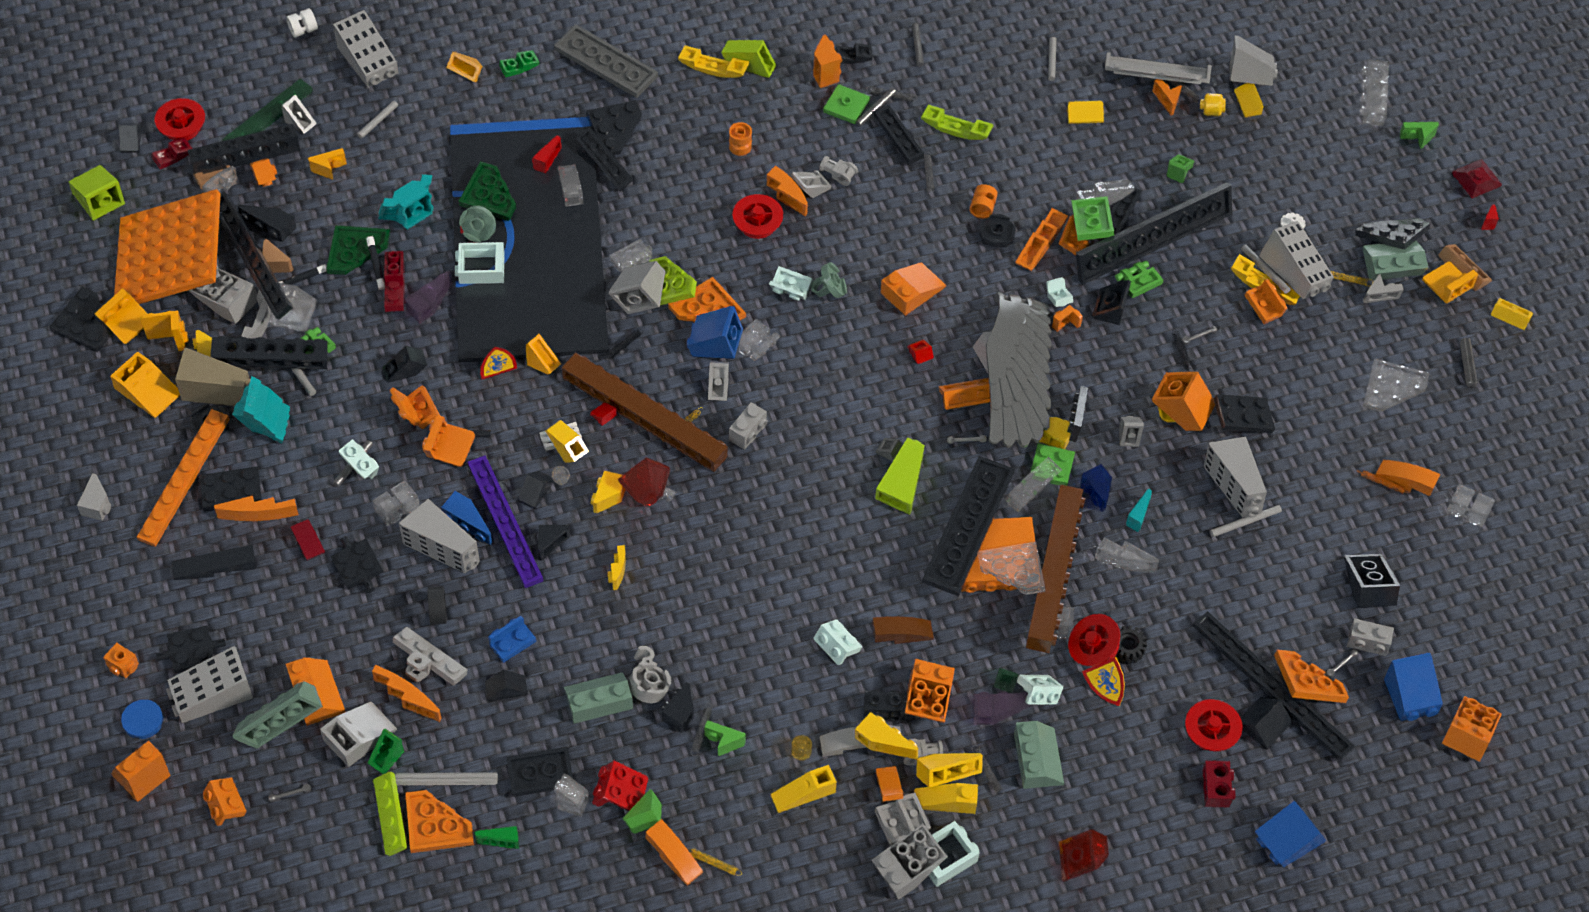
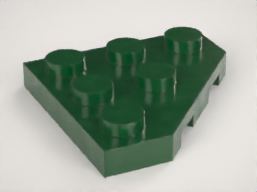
M480 161L458 201L459 206L465 208L482 206L488 209L494 217L510 221L516 209V203L511 197L498 167Z
M335 225L326 268L327 274L346 275L370 260L367 237L372 236L374 238L377 254L386 250L391 234L390 229Z

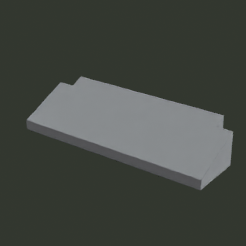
M1107 52L1105 58V70L1114 71L1116 74L1194 84L1210 82L1212 65H1208L1207 68L1114 57L1110 56L1111 53Z

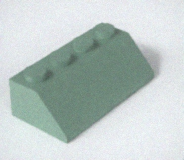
M305 681L297 683L294 688L280 694L277 699L263 705L260 710L246 716L243 721L239 722L232 735L233 738L258 749L323 707L316 687Z

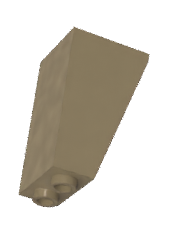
M184 348L175 380L182 401L235 406L242 398L243 391L249 385L251 379L246 370Z

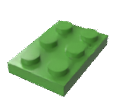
M1108 196L1071 200L1078 241L1114 236Z

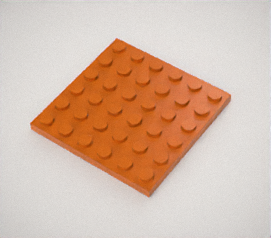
M215 189L121 217L114 295L123 288L138 304L215 283L221 193Z

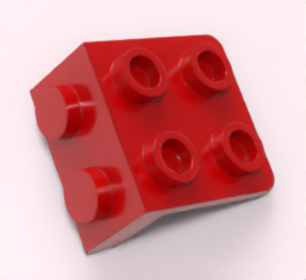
M614 760L602 766L599 770V781L593 790L594 798L592 804L600 807L607 802H611L630 811L644 796L648 777Z

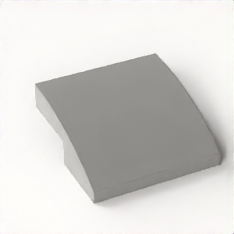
M916 793L905 795L903 799L878 806L875 809L877 818L890 846L921 824H924L928 831L931 830Z

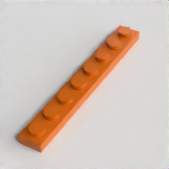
M211 409L137 535L138 541L154 547L157 546L230 420L228 415Z

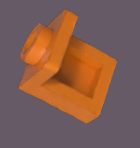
M1068 305L1062 311L1059 310L1054 314L1052 328L1058 332L1069 322L1079 328L1082 322V315L1077 309Z

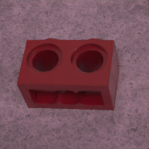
M1205 761L1202 769L1205 807L1229 808L1236 796L1235 788H1232L1231 781H1234V769L1230 768V761ZM1215 773H1220L1223 777H1219ZM1216 792H1222L1224 796H1220Z

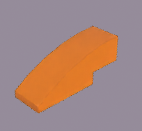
M775 165L767 174V186L777 192L776 199L806 216L808 203L803 192L788 174Z
M1383 460L1375 474L1383 479L1392 481L1391 483L1402 485L1400 487H1404L1409 492L1413 488L1428 496L1431 495L1440 477L1439 473L1393 460Z
M662 819L646 831V839L660 853L662 860L686 885H689L703 873V870L688 849Z

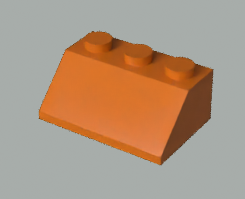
M305 657L286 664L293 688L297 683L303 681L314 685L323 706L304 718L306 726L346 713L327 660Z

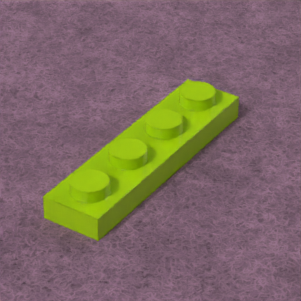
M388 772L373 779L385 854L392 856L407 849L395 773Z

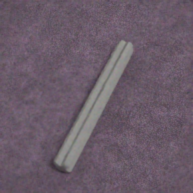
M496 772L395 774L397 785H496L498 782Z

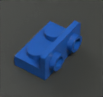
M522 616L511 619L507 625L501 629L494 630L488 637L490 647L503 663L536 642V637L524 624Z

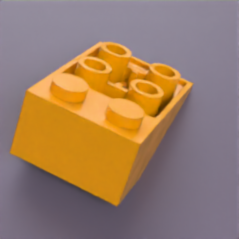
M138 351L110 376L114 389L154 418L180 396L178 388L149 359Z

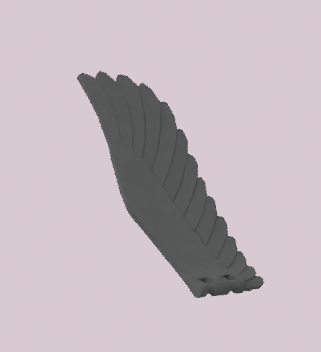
M996 292L994 300L998 303V314L986 343L990 389L989 442L997 444L1002 440L1006 448H1010L1014 442H1018L1020 447L1025 448L1031 440L1038 443L1043 436V430L1049 429L1047 410L1051 408V399L1046 392L1050 388V383L1046 376L1050 371L1047 363L1050 359L1048 348L1052 346L1048 336L1052 332L1049 327L1051 323L1048 317L1050 315L1048 311L1049 306L1028 297L1022 299L1019 295L1008 294L1007 296L1001 292Z

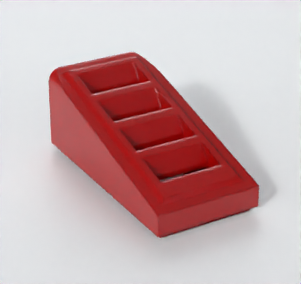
M555 136L532 158L533 169L543 173L548 171L561 150L560 136Z

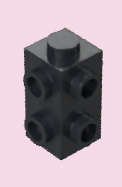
M871 690L864 693V719L870 712L875 716L878 715L890 721L905 719V692Z

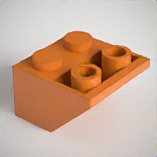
M827 35L822 36L814 52L813 77L820 88L838 83L841 74V55L835 51L834 43L828 39Z

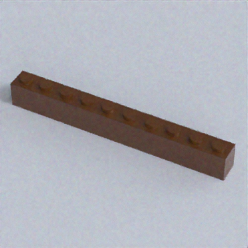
M575 353L562 367L563 379L600 402H605L615 407L618 413L661 440L663 439L664 442L709 470L715 472L728 457V446L723 441L716 440L707 431H702L692 422L682 419L676 412H671L660 402L653 401L647 394L640 393L631 384L624 383L616 375H611L605 371L600 365L590 362L587 357Z
M1060 484L1026 643L1027 649L1049 653L1051 646L1056 644L1057 634H1054V630L1059 629L1061 619L1057 618V615L1062 614L1064 605L1060 600L1065 599L1067 588L1063 586L1064 583L1068 584L1070 572L1066 571L1067 568L1071 569L1073 557H1070V553L1074 554L1076 542H1073V538L1077 539L1079 527H1076V523L1080 524L1082 512H1079V508L1083 509L1084 507L1083 489Z

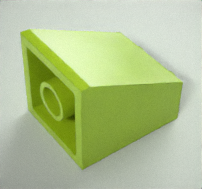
M101 165L68 181L72 194L93 221L125 204L118 180Z

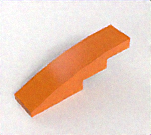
M1052 208L1046 219L1042 220L1036 232H1033L1015 263L1032 271L1061 231L1068 219V215Z
M253 496L214 505L217 518L225 520L265 521L299 515L295 499L275 503L274 497L254 502Z
M374 666L372 670L374 681L386 685L389 695L400 698L403 708L438 722L441 721L440 709L423 692L397 674L380 666Z

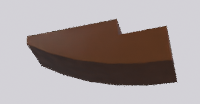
M900 616L873 617L872 619L875 643L894 641V644L934 640L930 620Z

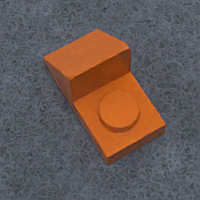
M1156 79L1154 81L1153 93L1168 113L1173 115L1182 86L1170 89L1168 84L1162 79Z

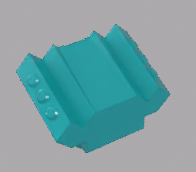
M422 174L420 181L412 180L396 190L392 198H384L379 209L378 219L397 221L408 230L433 214L432 195L428 191L432 175Z
M251 376L250 383L245 387L243 396L236 403L232 415L252 432L266 435L282 444L286 435L285 429L288 426L287 420H289L290 406L282 403L283 400L269 387L261 384V380Z

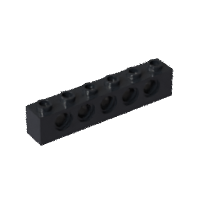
M289 124L187 151L194 175L200 172L203 175L226 169L228 165L233 168L264 158L269 159L300 151V146L294 124Z
M226 336L212 337L211 357L236 367L327 369L328 341L322 339L304 340L302 338L293 340L284 338L266 339L264 337L246 338L243 336L228 338Z

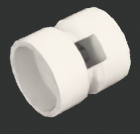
M310 8L300 11V15L294 13L286 16L289 29L294 38L304 35L305 31L310 33L318 30L317 22ZM298 20H301L303 27L300 26Z

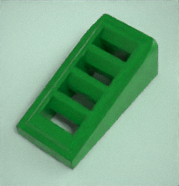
M517 826L475 831L477 844L519 849Z

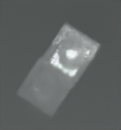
M228 167L210 178L202 186L204 193L215 189L220 192L221 188L228 191L231 186L236 184L238 179L235 167Z

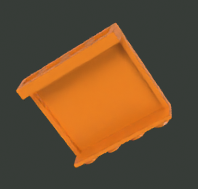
M1032 517L993 519L961 592L973 593L984 590L992 592L1003 589L1011 591L1022 588L1031 590L1039 587L1040 571Z

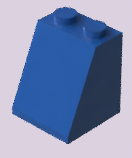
M729 306L697 315L695 323L691 327L690 338L687 339V348L690 350L692 357L734 359L743 332V327L735 307Z
M1431 653L1392 660L1384 681L1400 721H1414L1422 716L1433 717L1437 715L1443 702Z
M1295 801L1255 831L1259 836L1256 838L1263 849L1267 847L1271 851L1269 857L1276 865L1280 863L1283 867H1286L1327 841Z

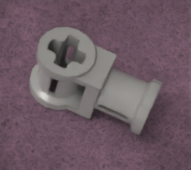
M828 156L823 158L819 168L821 171L825 170L831 173L832 178L844 186H848L852 176L858 172V168L853 163L839 160L837 163L830 160Z
M910 739L918 746V758L932 754H943L941 740H938L937 743H925V739ZM907 757L903 759L906 765L917 764V759Z

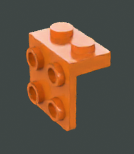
M421 385L408 396L394 387L390 389L392 394L391 400L400 409L398 410L399 415L404 420H409L413 426L417 425L424 429L432 420H435L437 415H440L424 386Z
M437 415L435 420H432L430 423V433L428 438L425 437L422 448L429 458L462 467L474 441L475 434L473 431L447 424L443 416Z

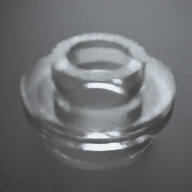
M557 466L552 470V478L558 485L567 483L570 474L566 467Z

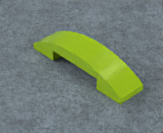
M928 105L921 116V119L930 126L944 133L964 139H987L993 128V124L978 119L975 123L946 115L944 109Z

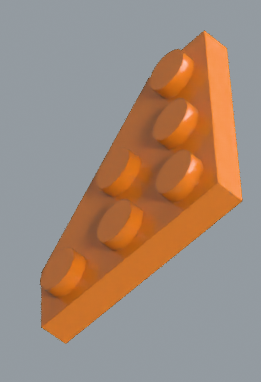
M714 277L696 287L695 297L668 303V308L679 320L695 322L697 315L729 306L735 307L740 321L746 317V312Z
M1277 650L1274 657L1292 697L1341 703L1347 702L1349 696L1342 682L1337 679L1331 680L1324 675L1325 671L1313 663L1308 665L1300 659L1301 655L1295 651Z
M427 790L406 793L411 853L474 845L472 822L458 815L454 809L444 802L437 800Z

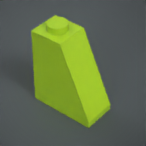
M728 40L721 52L727 61H731L732 58L749 61L746 71L766 78H770L776 67L764 40Z

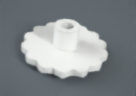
M1287 213L1280 220L1281 226L1298 221L1303 229L1305 227V220L1299 214Z

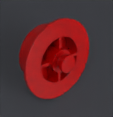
M178 98L166 102L155 114L157 129L171 140L185 138L187 141L191 140L199 133L200 128L205 122L203 107L196 101L186 98Z
M762 194L749 195L739 200L735 205L733 221L746 236L761 239L768 237L779 228L783 221V210L781 205L772 197Z
M1093 614L1083 618L1075 625L1069 636L1068 649L1071 657L1077 663L1090 667L1100 665L1115 657L1120 645V629L1111 617L1104 614Z
M1208 699L1200 701L1190 708L1185 719V728L1190 739L1200 748L1207 751H1224L1234 746L1240 739L1242 721L1237 711L1229 704L1220 700Z

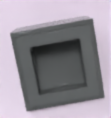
M884 438L876 453L893 461L903 445L899 439Z

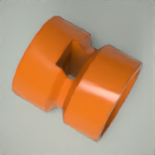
M737 122L729 129V150L737 156L747 155L752 149V129L747 123Z
M983 184L975 188L970 205V212L973 216L986 219L989 218V215H992L998 195L994 187Z

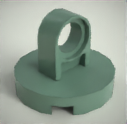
M471 206L460 216V227L462 226L464 236L470 241L478 243L488 240L495 232V218L485 207Z
M829 262L823 265L821 268L822 276L812 282L811 290L817 296L822 297L831 293L834 297L841 298L847 293L844 278H839L837 273L840 271L835 264ZM823 284V288L817 291L818 286Z

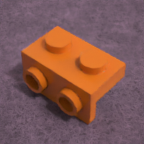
M1072 214L1067 221L1059 245L1076 255V252L1087 248L1090 243L1088 240H1077L1074 216Z
M1269 279L1264 280L1260 286L1246 291L1244 295L1263 324L1282 317L1287 309L1285 301L1279 296L1275 286L1271 284Z
M232 778L209 781L203 791V799L207 802L211 817L215 820L217 826H221L225 819L242 817L246 814V808Z

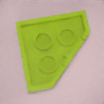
M663 256L649 261H657L665 270L660 305L695 297L697 282L669 258Z

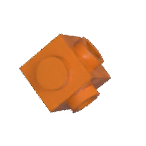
M268 158L250 163L258 185L262 184V187L273 184L272 181L276 180L277 170L274 164L271 165Z
M117 642L103 657L109 670L114 675H121L125 679L135 672L139 664L136 655Z

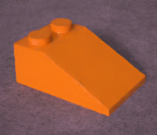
M921 262L895 270L882 279L881 294L906 316L944 289L946 284Z

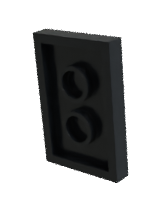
M1216 394L1213 398L1222 430L1273 433L1275 430L1267 398Z
M258 466L199 475L204 512L215 510L214 505L253 496L254 502L262 500Z
M568 747L507 757L512 797L574 787Z

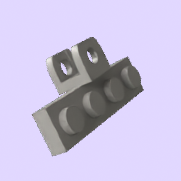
M405 627L393 637V643L410 655L407 658L409 666L406 668L405 674L414 681L423 680L432 670L454 686L467 675L468 670L408 627ZM416 670V671H419L420 673H419V674H414L413 671Z

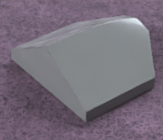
M817 170L814 172H792L791 174L798 185L812 198L828 191L832 187Z

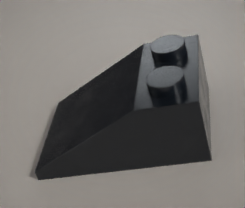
M1383 554L1344 555L1352 595L1358 607L1397 606L1400 585Z

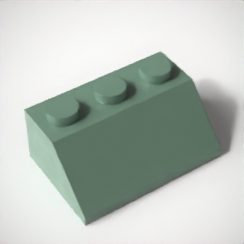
M1417 241L1413 242L1405 250L1386 244L1365 245L1362 247L1369 281H1374L1379 274H1381L1383 280L1418 276L1428 269L1425 250Z
M623 672L564 687L574 724L633 709L632 695Z
M1038 721L1017 722L1014 737L1023 789L1064 785L1055 729Z

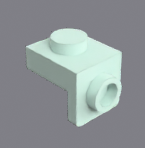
M1063 277L1046 282L1047 296L1056 307H1062L1073 302V296L1065 288V279Z

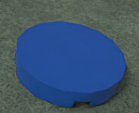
M138 700L125 708L122 713L121 722L124 731L130 737L146 739L152 737L160 730L164 717L161 708L155 702Z

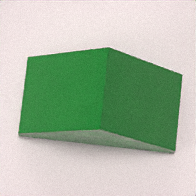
M386 728L383 729L368 764L382 774H385L404 753L402 740Z

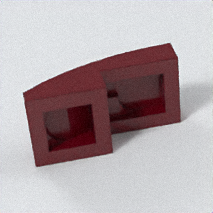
M185 138L168 142V148L152 152L151 158L159 169H163L188 156L187 150L193 148Z
M309 519L290 527L306 561L325 553Z

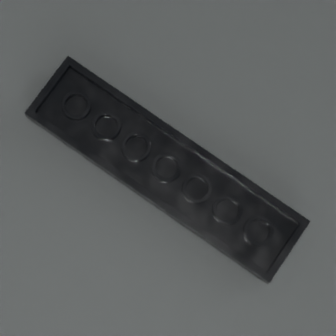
M982 456L978 457L922 578V583L956 596L960 595L1015 473V468Z

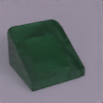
M1000 667L993 687L1013 693L1019 673Z

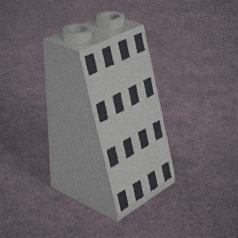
M365 10L333 24L337 48L368 88L398 74L397 61Z
M1296 221L1274 229L1259 257L1303 299L1310 296L1314 297L1320 292H1326L1331 287L1330 283L1334 276L1300 223Z
M1241 437L1210 442L1204 462L1207 472L1242 518L1248 516L1255 517L1261 514L1267 491L1247 438Z
M429 499L399 522L404 545L463 573L474 569L478 565L480 560L477 541Z
M235 646L167 680L170 687L166 689L170 700L174 699L175 705H172L175 717L180 716L182 723L253 699Z

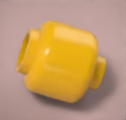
M1207 93L1204 99H1201L1200 109L1203 110L1205 116L1218 117L1221 116L1222 112L1225 113L1226 98H1223L1222 94Z

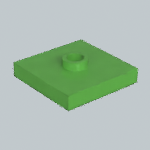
M838 84L823 108V112L856 124V121L870 101V96Z

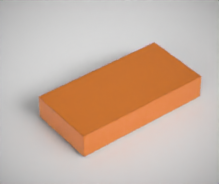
M896 766L877 768L876 776L882 800L903 799V791Z

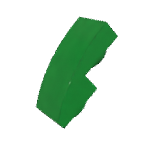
M530 50L518 52L516 58L500 60L499 67L506 78L524 73L538 66L540 62L534 51Z

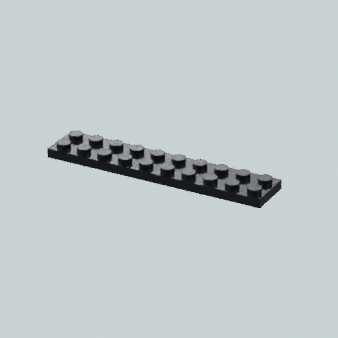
M1226 182L1125 229L1114 236H1110L1076 252L1078 280L1082 285L1232 215L1231 185Z

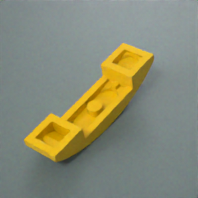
M684 46L678 57L680 62L699 72L724 78L742 77L749 65V61L737 58L727 61L702 55L701 49Z
M1240 254L1238 255L1231 270L1239 279L1252 289L1260 286L1264 280L1269 279L1285 303L1295 306L1300 296L1291 287L1288 293H1284L1266 274L1253 267L1255 265L1254 262Z

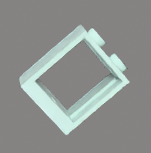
M503 242L459 243V251H455V260L458 262V265H455V277H459V284L504 283L505 253ZM496 257L495 270L465 271V258Z
M956 821L937 831L932 836L938 843L949 835L954 834L968 855L943 870L939 866L934 869L928 876L936 887L978 862L979 848L974 842H970L965 829L962 826H958Z

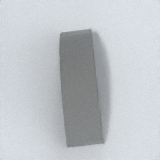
M260 290L256 296L260 309L253 327L245 326L241 335L246 338L262 337L270 320L271 310Z
M889 725L891 728L894 727V728L898 729V730L901 732V729H900L899 726ZM856 727L841 729L820 736L822 756L843 754V750L867 747L855 739Z

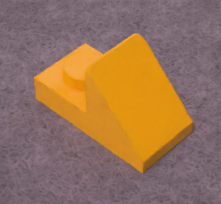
M343 148L308 158L311 172L332 180V169L347 165Z

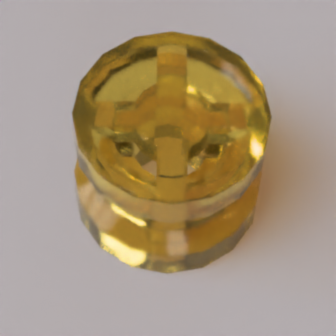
M798 735L793 739L791 748L793 757L802 761L811 756L812 741L809 737Z

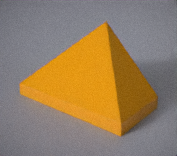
M452 52L446 68L473 82H477L482 65L475 58Z
M540 334L536 335L526 344L528 366L549 375L561 365V362Z

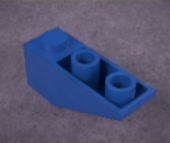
M454 491L441 507L442 511L466 533L469 532L480 542H486L491 545V533L471 499Z

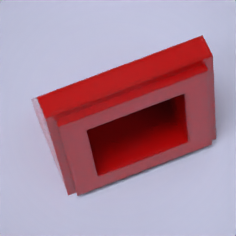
M1492 204L1484 220L1482 230H1494L1499 217L1495 204Z
M925 340L907 346L917 364L934 358L932 346Z
M604 402L591 411L590 415L603 426L617 416V411L615 407Z

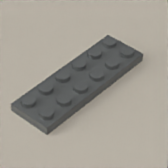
M576 24L554 45L555 51L636 98L658 77V72Z

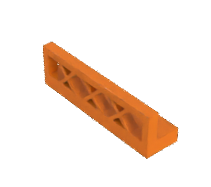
M989 378L939 386V392L943 395L945 410L990 402Z

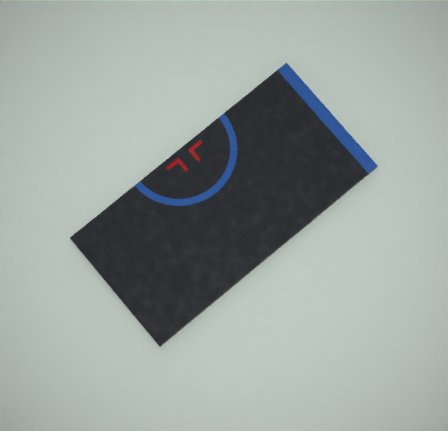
M587 117L450 125L454 250L459 251V243H477L470 241L463 234L464 231L459 224L460 216L468 208L459 206L458 201L480 161L498 167L500 175L516 203V209L510 221L494 217L496 222L494 234L488 240L478 242H503L505 253L504 283L459 284V277H455L459 363L482 361L488 352V348L493 345L507 349L514 355L515 359L527 358L526 344L538 334L541 335L555 356L574 355L575 353L579 355L609 353L596 165L592 157L576 139L586 128H591ZM555 136H560L561 150L548 171L543 173L533 169L532 158ZM496 257L465 258V271L495 270Z

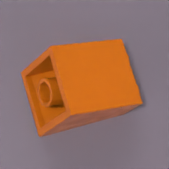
M1166 372L1152 398L1153 403L1186 431H1202L1215 406L1214 399L1199 372Z
M147 741L118 764L111 773L137 802L171 776L162 754L150 741Z

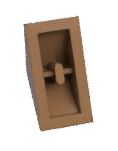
M265 239L263 241L262 254L272 272H292L291 259Z

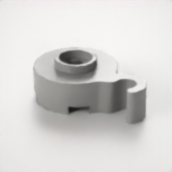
M639 646L634 659H642V661L633 669L628 680L630 692L642 702L657 703L664 699L671 685V677L666 669L664 672L661 668L657 667V663L652 661L654 652L651 648Z

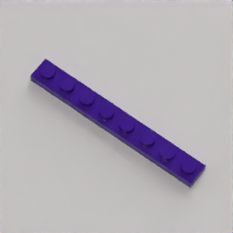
M486 455L468 461V467L524 588L543 582L541 572Z

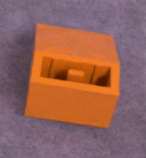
M915 659L908 684L905 713L945 723L955 668Z
M1464 696L1442 744L1480 762L1502 714L1492 707H1487L1478 703L1473 698Z

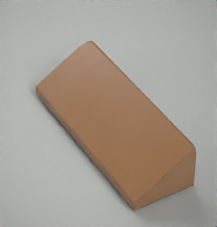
M1456 244L1445 246L1438 256L1445 263L1450 261L1462 274L1472 270L1478 273L1472 288L1474 291L1481 289L1492 281Z

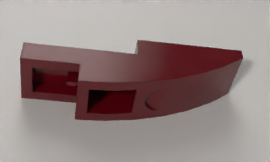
M385 252V312L404 311V252Z

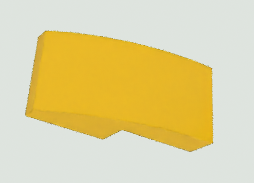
M625 545L617 546V553L614 554V563H611V571H607L608 583L613 584V590L619 588L624 576L626 564Z

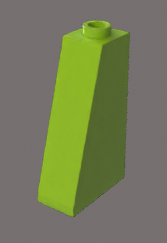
M907 437L876 488V500L910 515L925 445L921 444L918 440H912Z

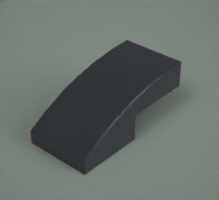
M855 43L853 47L836 45L835 51L841 55V64L862 63L873 59L872 45Z

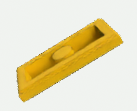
M1245 83L1234 89L1244 117L1262 114L1263 104L1255 84Z
M1103 101L1068 102L1067 115L1069 124L1104 123Z
M1499 298L1491 315L1525 330L1533 312Z

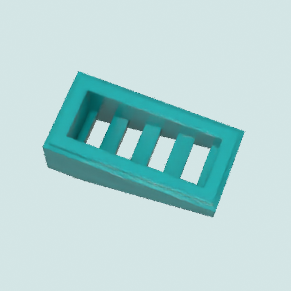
M1150 489L1146 490L1127 517L1126 526L1136 532H1139L1151 499L1152 490Z

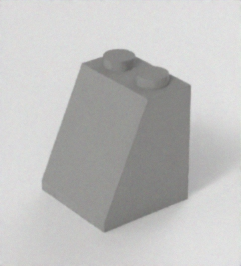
M1235 35L1229 65L1230 81L1272 86L1273 80L1277 79L1278 69H1276L1277 63H1274V56Z
M657 261L625 268L609 290V295L627 314L660 307L665 270Z

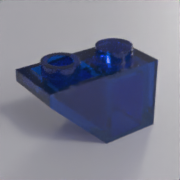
M1100 464L1082 474L1080 485L1083 491L1089 494L1093 504L1103 512L1106 510L1112 476Z

